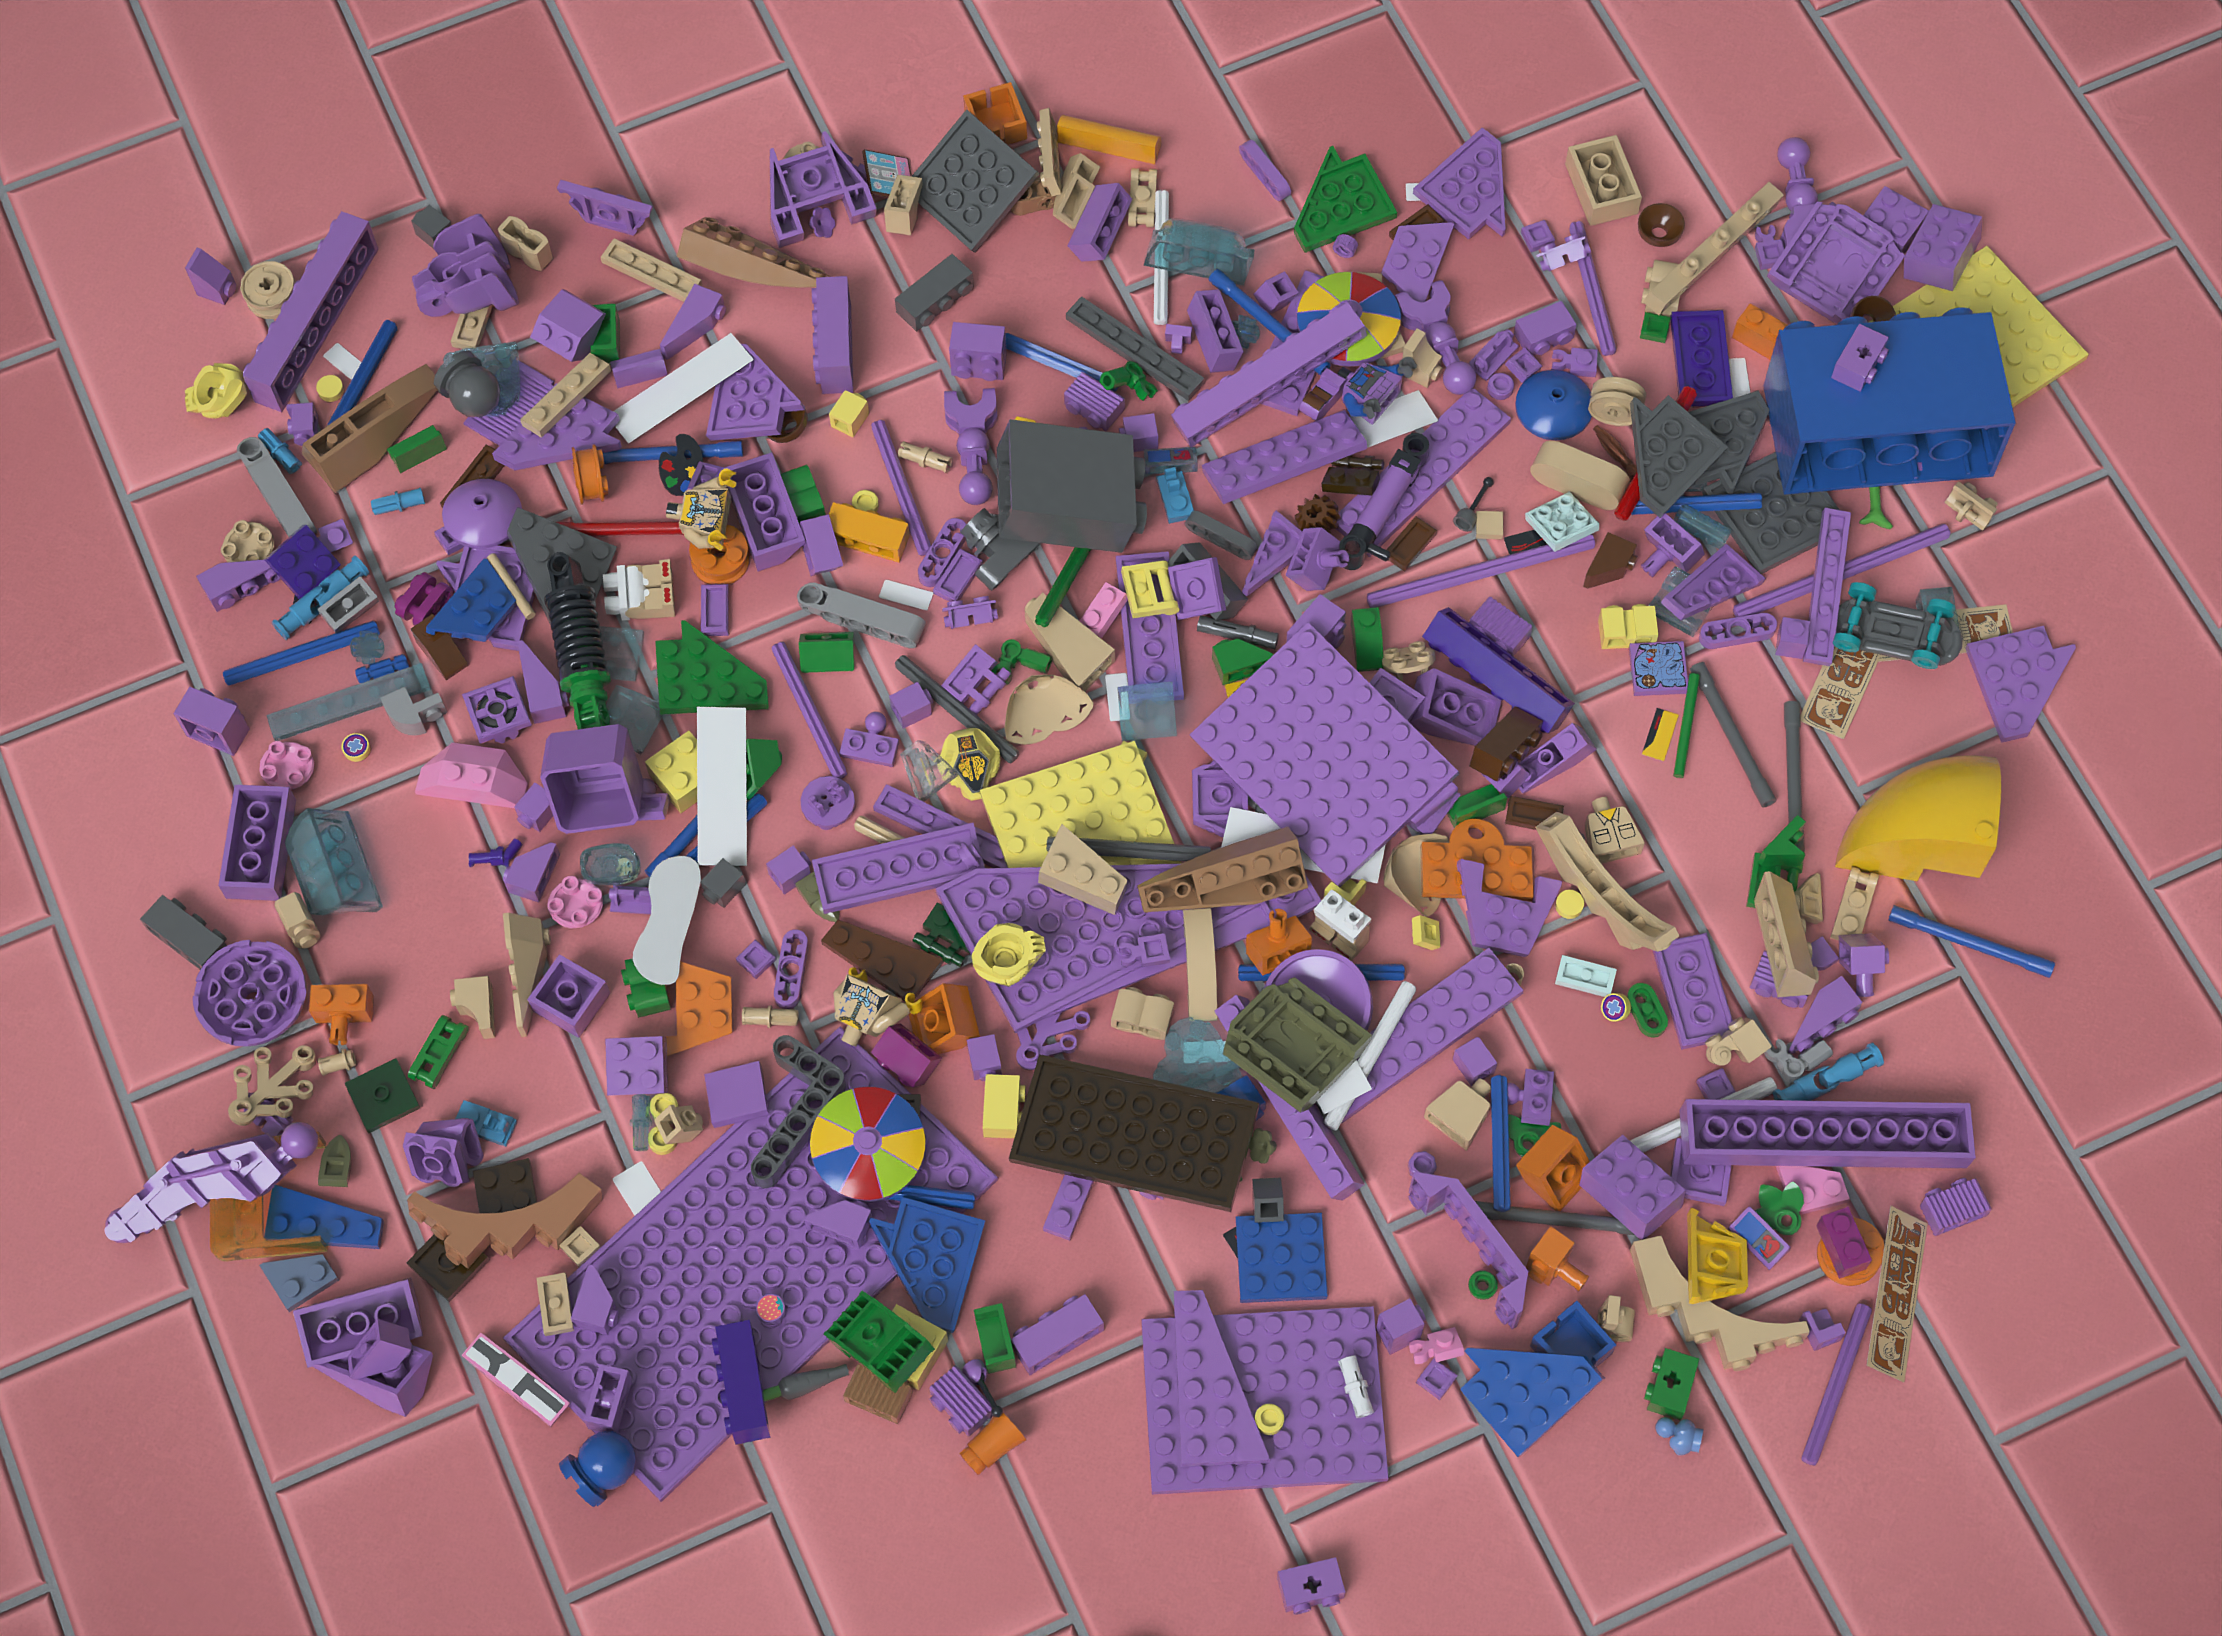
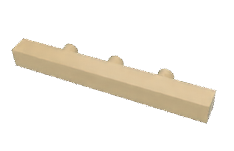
M1768 182L1649 292L1644 303L1659 316L1776 208L1784 194Z

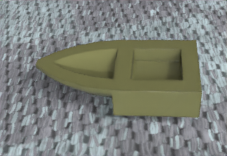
M814 872L795 883L796 889L817 915L831 922L839 920V911L824 914Z
M342 1135L332 1139L324 1149L318 1175L319 1186L348 1187L351 1156L349 1145Z

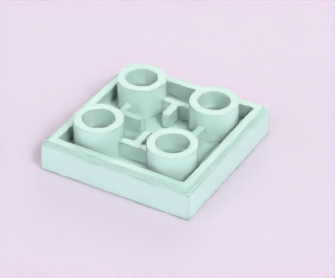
M1571 492L1525 513V520L1554 552L1599 530V523Z

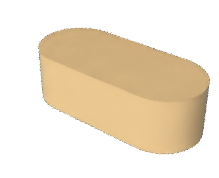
M1558 441L1544 442L1530 468L1532 476L1541 484L1564 494L1571 492L1576 499L1603 510L1617 508L1630 482L1628 475L1620 467Z

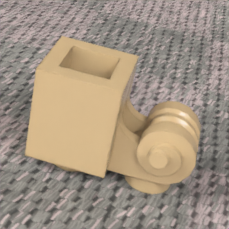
M1742 1017L1732 1021L1728 1025L1729 1030L1723 1033L1722 1036L1717 1033L1705 1041L1707 1045V1059L1716 1065L1728 1064L1731 1060L1730 1051L1735 1050L1743 1062L1750 1063L1772 1047L1755 1021L1751 1018L1743 1019Z

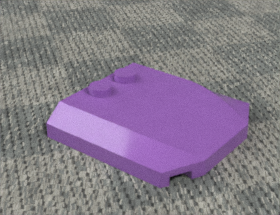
M1817 201L1769 271L1767 277L1779 289L1835 324H1838L1841 320L1849 318L1851 309L1859 300L1867 296H1879L1905 255L1903 252L1900 253L1889 231L1849 206L1837 204L1836 206L1822 204L1823 202Z

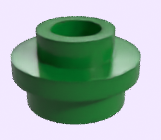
M1488 1271L1475 1272L1470 1277L1468 1283L1470 1293L1480 1300L1493 1297L1498 1287L1495 1276ZM1479 1282H1485L1488 1285V1288L1486 1290H1481L1478 1288L1477 1284Z

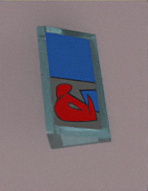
M1196 447L1144 450L1145 474H1163L1164 469L1172 467L1176 468V472H1197Z

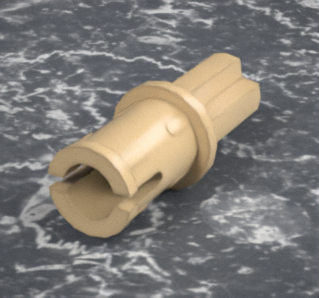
M768 1006V1008L743 1007L742 1025H767V1028H771L772 1025L796 1026L799 1021V1013L795 1009H772V1006Z

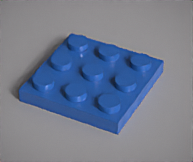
M1322 1213L1284 1214V1221L1256 1223L1254 1216H1236L1240 1303L1327 1299Z

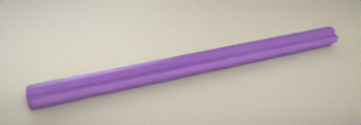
M1941 524L1846 561L1843 580L1948 539L1951 532L1946 524ZM1814 574L1735 605L1733 609L1735 617L1757 614L1811 593Z
M1590 534L1556 552L1549 545H1544L1367 594V602L1370 608H1376L1586 551L1595 547V539Z

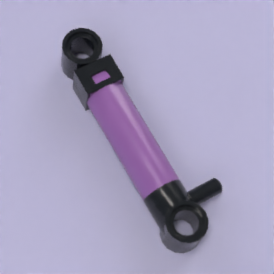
M1411 433L1404 438L1402 450L1398 449L1389 462V469L1348 535L1341 540L1339 550H1345L1346 552L1353 550L1357 552V554L1348 553L1349 562L1346 561L1348 565L1343 568L1347 570L1359 569L1364 564L1367 553L1385 562L1389 560L1391 552L1373 543L1408 486L1411 487L1420 473V467L1427 461L1429 441L1423 434ZM1417 449L1420 452H1412L1411 450Z

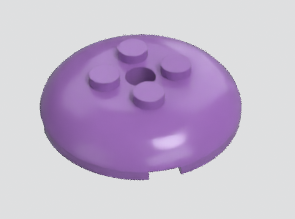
M250 940L235 942L217 951L201 968L196 978L197 983L193 996V1006L196 1016L204 1029L219 1041L234 1046L264 1044L282 1035L298 1018L306 998L305 976L295 957L278 944L269 941L251 942ZM257 992L254 1000L246 999L249 993Z

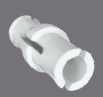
M1349 1356L1341 1359L1338 1363L1346 1383L1344 1389L1346 1394L1350 1396L1356 1418L1371 1415L1374 1413L1366 1390L1368 1384L1366 1380H1363L1357 1357Z

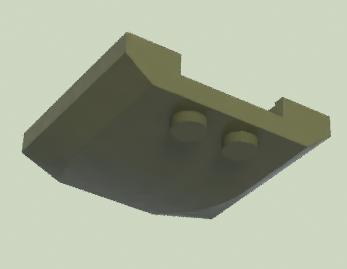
M1294 977L1289 979L1288 983L1279 986L1275 984L1266 986L1231 1021L1223 1055L1302 1113L1308 1110L1361 1056L1370 1043L1372 1034Z

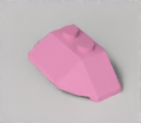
M452 742L421 767L415 793L417 795L514 808L527 792L528 783L506 750Z

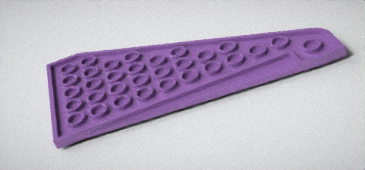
M1180 864L1110 865L1128 880L1126 892L1115 915L1038 883L1041 867L974 869L936 888L937 896L971 955L978 941L996 924L1014 923L1022 926L1025 932L1034 931L1044 937L1046 952L1019 982L1008 987L985 979L1015 1033L1040 1020L1186 963L1183 910L1144 912L1137 885ZM1306 876L1308 888L1252 905L1211 907L1215 951L1246 939V935L1255 930L1270 926L1269 913L1272 910L1274 911V918L1275 909L1284 910L1287 913V918L1292 916L1299 918L1314 910L1321 902V899L1308 877ZM1165 933L1170 963L1142 967L1141 960H1136L1131 966L1124 967L1121 965V960L1129 958L1131 954L1127 951L1119 952L1120 944L1130 943L1137 946L1138 937Z

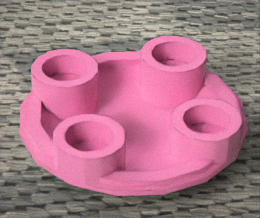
M275 741L269 745L268 750L260 760L259 771L262 779L269 786L290 787L292 790L302 786L309 780L314 770V760L308 747L295 742L282 743Z
M567 876L551 892L547 907L552 919L559 925L568 928H582L591 924L600 915L603 907V897L600 889L592 882L580 878L577 879L574 876Z

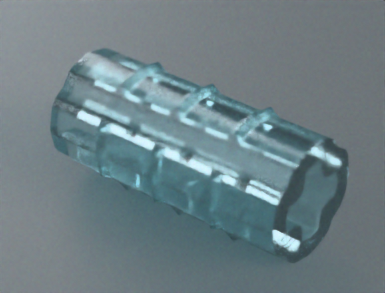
M1686 504L1679 508L1674 517V521L1687 532L1718 549L1724 546L1731 533V529Z

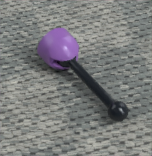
M980 1359L967 1362L962 1372L974 1385L981 1387L992 1407V1415L997 1418L1002 1416V1407L997 1406L985 1384L988 1372L984 1362Z

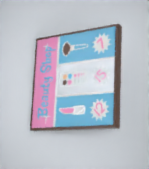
M865 149L862 151L867 183L871 194L889 197L897 175L911 176L908 158Z

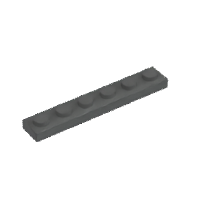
M1082 296L1066 313V320L1126 360L1137 363L1144 372L1187 401L1204 384V377Z

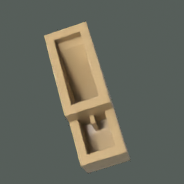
M1082 153L1070 157L1061 178V194L1056 195L1053 208V216L1071 229H1075L1095 188L1092 183L1100 169V166Z

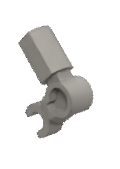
M1781 1039L1776 1040V1046L1780 1050L1778 1053H1774L1770 1049L1764 1052L1765 1057L1769 1061L1777 1063V1068L1782 1072L1783 1079L1790 1084H1794V1080L1802 1077L1806 1070L1811 1071L1833 1055L1831 1048L1822 1039L1799 1054L1798 1058L1786 1052V1044Z

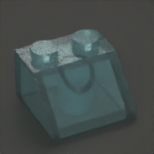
M1173 682L1117 687L1122 741L1177 736Z

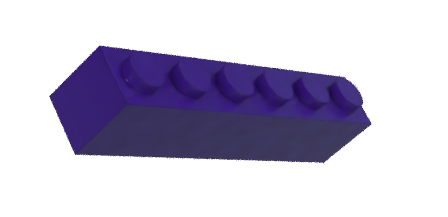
M1449 607L1438 611L1422 636L1428 641V645L1432 649L1443 652L1449 657V661L1453 665L1469 672L1470 677L1475 682L1484 684L1491 689L1490 692L1493 696L1508 702L1512 709L1516 706L1542 720L1541 732L1550 733L1557 730L1575 704Z

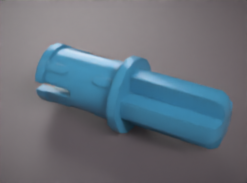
M265 428L258 434V438L271 452V457L279 461L289 474H293L300 469L299 466L302 465V462L288 449L289 445L286 442L282 443L269 428Z
M421 487L402 493L395 491V495L371 501L374 515L396 510L403 512L402 509L425 504Z

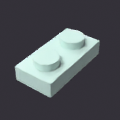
M1562 955L1555 984L1606 997L1611 994L1617 969Z

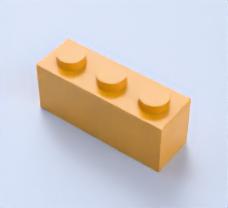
M833 502L829 516L837 545L900 563L910 537L908 523H905L900 518L880 516V514L872 510L863 511L847 503L838 504Z

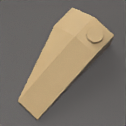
M503 913L506 949L509 950L510 959L514 960V964L509 965L512 984L516 986V990H513L512 993L516 1024L521 1037H525L528 1034L533 1014L527 999L541 981L547 958L546 945L551 944L549 928H544L541 919L513 913Z

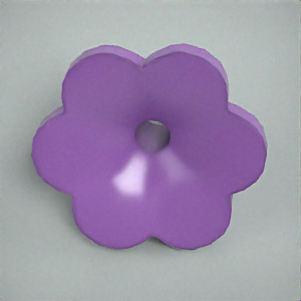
M816 207L813 210V216L810 218L809 226L811 229H814L817 237L829 238L832 235V229L835 227V220L831 217V212L828 208Z

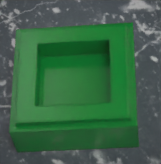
M1645 312L1640 339L1665 343L1671 317Z

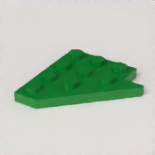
M1334 146L1329 147L1294 227V234L1304 253L1335 242L1339 234L1351 236L1397 218L1398 212L1366 154L1342 162Z
M681 620V640L655 641L660 715L697 713V707L746 708V710L768 709L767 681L687 621Z

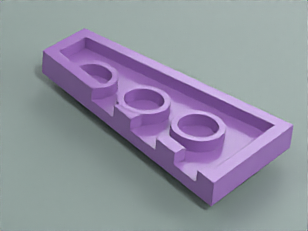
M1725 544L1667 594L1661 603L1679 620H1683L1762 585L1766 578L1728 544Z

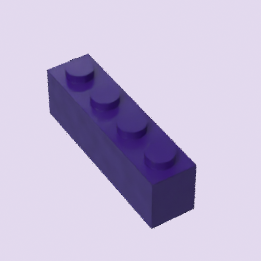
M750 1320L715 1326L717 1337L712 1338L714 1355H720L721 1364H716L718 1381H724L725 1390L720 1391L722 1407L728 1408L729 1417L724 1418L727 1435H733L735 1445L771 1438Z

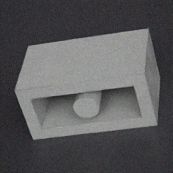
M360 576L318 608V612L332 630L337 633L378 603L379 600L377 595Z

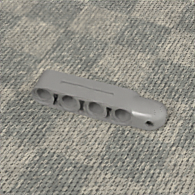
M249 437L241 441L237 446L238 455L288 537L305 524L314 534L318 533L307 512L262 441L257 437Z
M818 583L805 584L797 594L799 606L809 613L819 615L833 624L906 648H916L926 625L925 620L918 615Z

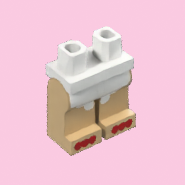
M670 559L659 560V564L644 566L630 565L625 567V565L617 566V572L603 574L604 591H618L619 595L604 597L606 614H621L622 621L630 620V618L675 617Z
M1331 889L1314 909L1316 918L1310 926V931L1328 945L1333 941L1332 948L1352 961L1369 942L1371 918Z

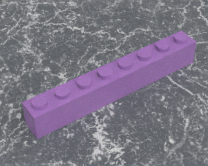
M1348 302L1344 305L1335 306L1329 311L1328 315L1322 319L1313 320L1300 333L1291 334L1278 347L1269 348L1256 361L1247 362L1234 375L1225 376L1212 389L1201 391L1196 399L1190 403L1179 405L1174 413L1171 414L1174 424L1189 446H1195L1366 337L1365 325Z
M1235 995L1215 1010L1216 1015L1227 1032L1231 1021L1250 1003L1248 998ZM1259 1082L1332 1199L1343 1201L1365 1185L1330 1128L1325 1126L1324 1118L1315 1104L1308 1110L1300 1113Z

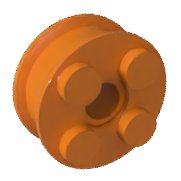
M592 444V448L575 450L574 447H571L574 477L580 505H583L584 500L597 498L604 502V495H608V483L606 475L601 476L600 469H604L602 449L597 450L595 444Z
M727 524L725 533L727 539H724V544L722 545L724 548L721 551L715 547L698 549L690 542L689 554L692 569L701 581L707 584L729 585L738 581L746 573L749 566L747 541L742 532L734 526ZM717 553H724V554H725V555L722 556V557H715V556H714V555L717 554Z
M1854 1218L1872 1259L1866 1270L1839 1279L1822 1238L1817 1247L1818 1263L1824 1274L1832 1281L1845 1286H1857L1866 1283L1876 1274L1882 1264L1885 1246L1883 1238L1872 1224L1859 1218Z

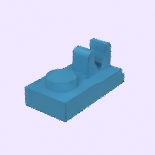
M1175 467L1164 469V475L1156 476L1168 523L1187 520L1194 509L1183 472H1176Z
M465 1100L455 1118L473 1119L479 1138L507 1147L518 1122L511 1116Z

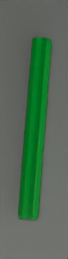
M1074 547L1036 614L1035 623L1037 625L1047 627L1050 624L1091 549Z

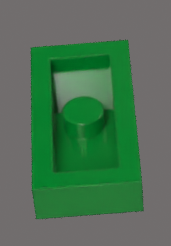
M1797 815L1762 851L1758 863L1761 866H1800L1804 860L1805 853L1796 845L1805 835L1802 830L1806 821Z

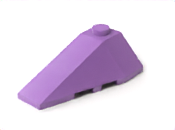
M412 1345L410 1355L403 1359L396 1369L357 1380L350 1378L348 1357L312 1367L381 1408L406 1417L423 1397L433 1354L430 1351Z

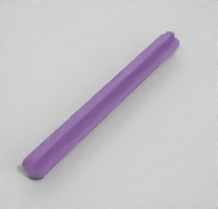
M1581 221L1570 224L1569 230L1571 235L1578 232L1580 237L1586 235L1584 224ZM1587 238L1582 239L1583 244L1588 243ZM1589 253L1587 254L1588 257L1577 261L1601 352L1604 356L1613 355L1616 352V345L1592 254Z
M874 421L871 426L905 520L909 525L917 552L920 556H924L931 547L930 541L885 421Z
M784 642L774 644L772 652L832 776L844 778L847 775L846 768Z
M1858 1303L1855 1307L1801 1460L1806 1464L1815 1466L1821 1455L1872 1312V1308L1865 1304Z

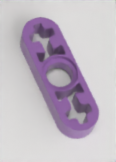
M1251 139L1239 146L1240 154L1245 163L1277 201H1281L1291 195L1288 182L1255 141Z
M952 518L946 521L918 567V577L922 585L935 587L959 549L963 546L966 538L961 533H955L952 542L949 541L951 539V530L955 531L959 528L961 532L965 527L966 523L963 520ZM942 547L950 550V554L945 558L938 557L935 552ZM934 562L936 564L934 568L935 575H930L929 577H926L925 572H931L932 568L934 567Z
M1758 613L1707 622L1701 628L1699 642L1707 649H1717L1768 640L1775 633L1777 621L1769 613ZM1761 622H1764L1765 626H1769L1767 631H1764L1763 627H1759ZM1741 626L1745 630V634L1743 636H1735L1730 628ZM1708 631H1712L1713 635H1717L1715 640H1712L1711 636H1707Z
M796 929L788 931L782 940L774 987L775 1002L782 1009L796 1007L801 996L809 944L805 933ZM794 939H799L800 941L796 948L797 956L792 955V946L790 944L794 942ZM789 963H794L799 966V971L795 975L789 976L783 972L784 967ZM786 983H790V991L793 996H789L788 1000L784 1001L782 995L786 993Z

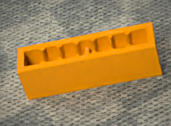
M1062 115L1057 124L1058 143L1155 164L1161 147L1160 136Z

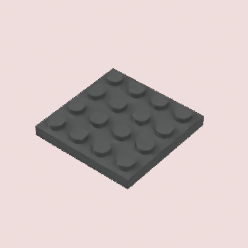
M966 109L911 177L922 178L923 186L918 203L975 253L1040 173Z
M1776 452L1746 466L1733 494L1761 493L1762 508L1715 511V513L1752 566L1760 574H1763L1818 546L1822 511L1824 508L1840 509L1827 491L1784 495ZM1720 480L1703 488L1702 491L1703 495L1728 494Z

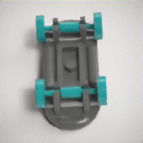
M1854 582L1851 583L1848 594L1854 599L1839 605L1833 645L1840 650L1846 652H1857L1860 650L1911 661L1925 669H1936L1938 666L1952 662L1962 649L1963 639L1961 631L1956 623L1950 619L1954 616L1956 607L1946 600H1929L1928 612L1874 601L1877 593L1874 587L1865 583Z

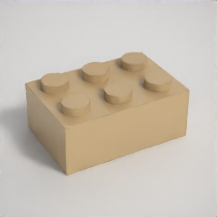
M1617 135L1568 147L1565 165L1590 226L1638 214L1642 196Z

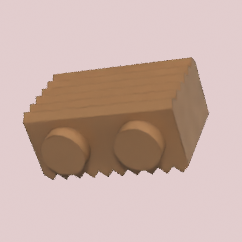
M858 1364L844 1392L843 1398L845 1402L899 1424L912 1396V1388L908 1385L909 1381H906L894 1393L871 1371Z

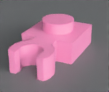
M1455 1327L1427 1334L1428 1341L1413 1340L1409 1343L1410 1353H1413L1415 1364L1425 1363L1431 1357H1434L1436 1362L1464 1355V1348Z

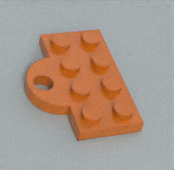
M1468 819L1459 823L1453 829L1448 843H1421L1422 897L1465 899L1461 890V874L1457 870V861L1464 859L1484 864L1482 892L1522 901H1532L1531 846L1504 845L1501 833L1493 824L1482 819ZM1477 828L1482 832L1483 837L1474 839L1469 835L1468 830Z

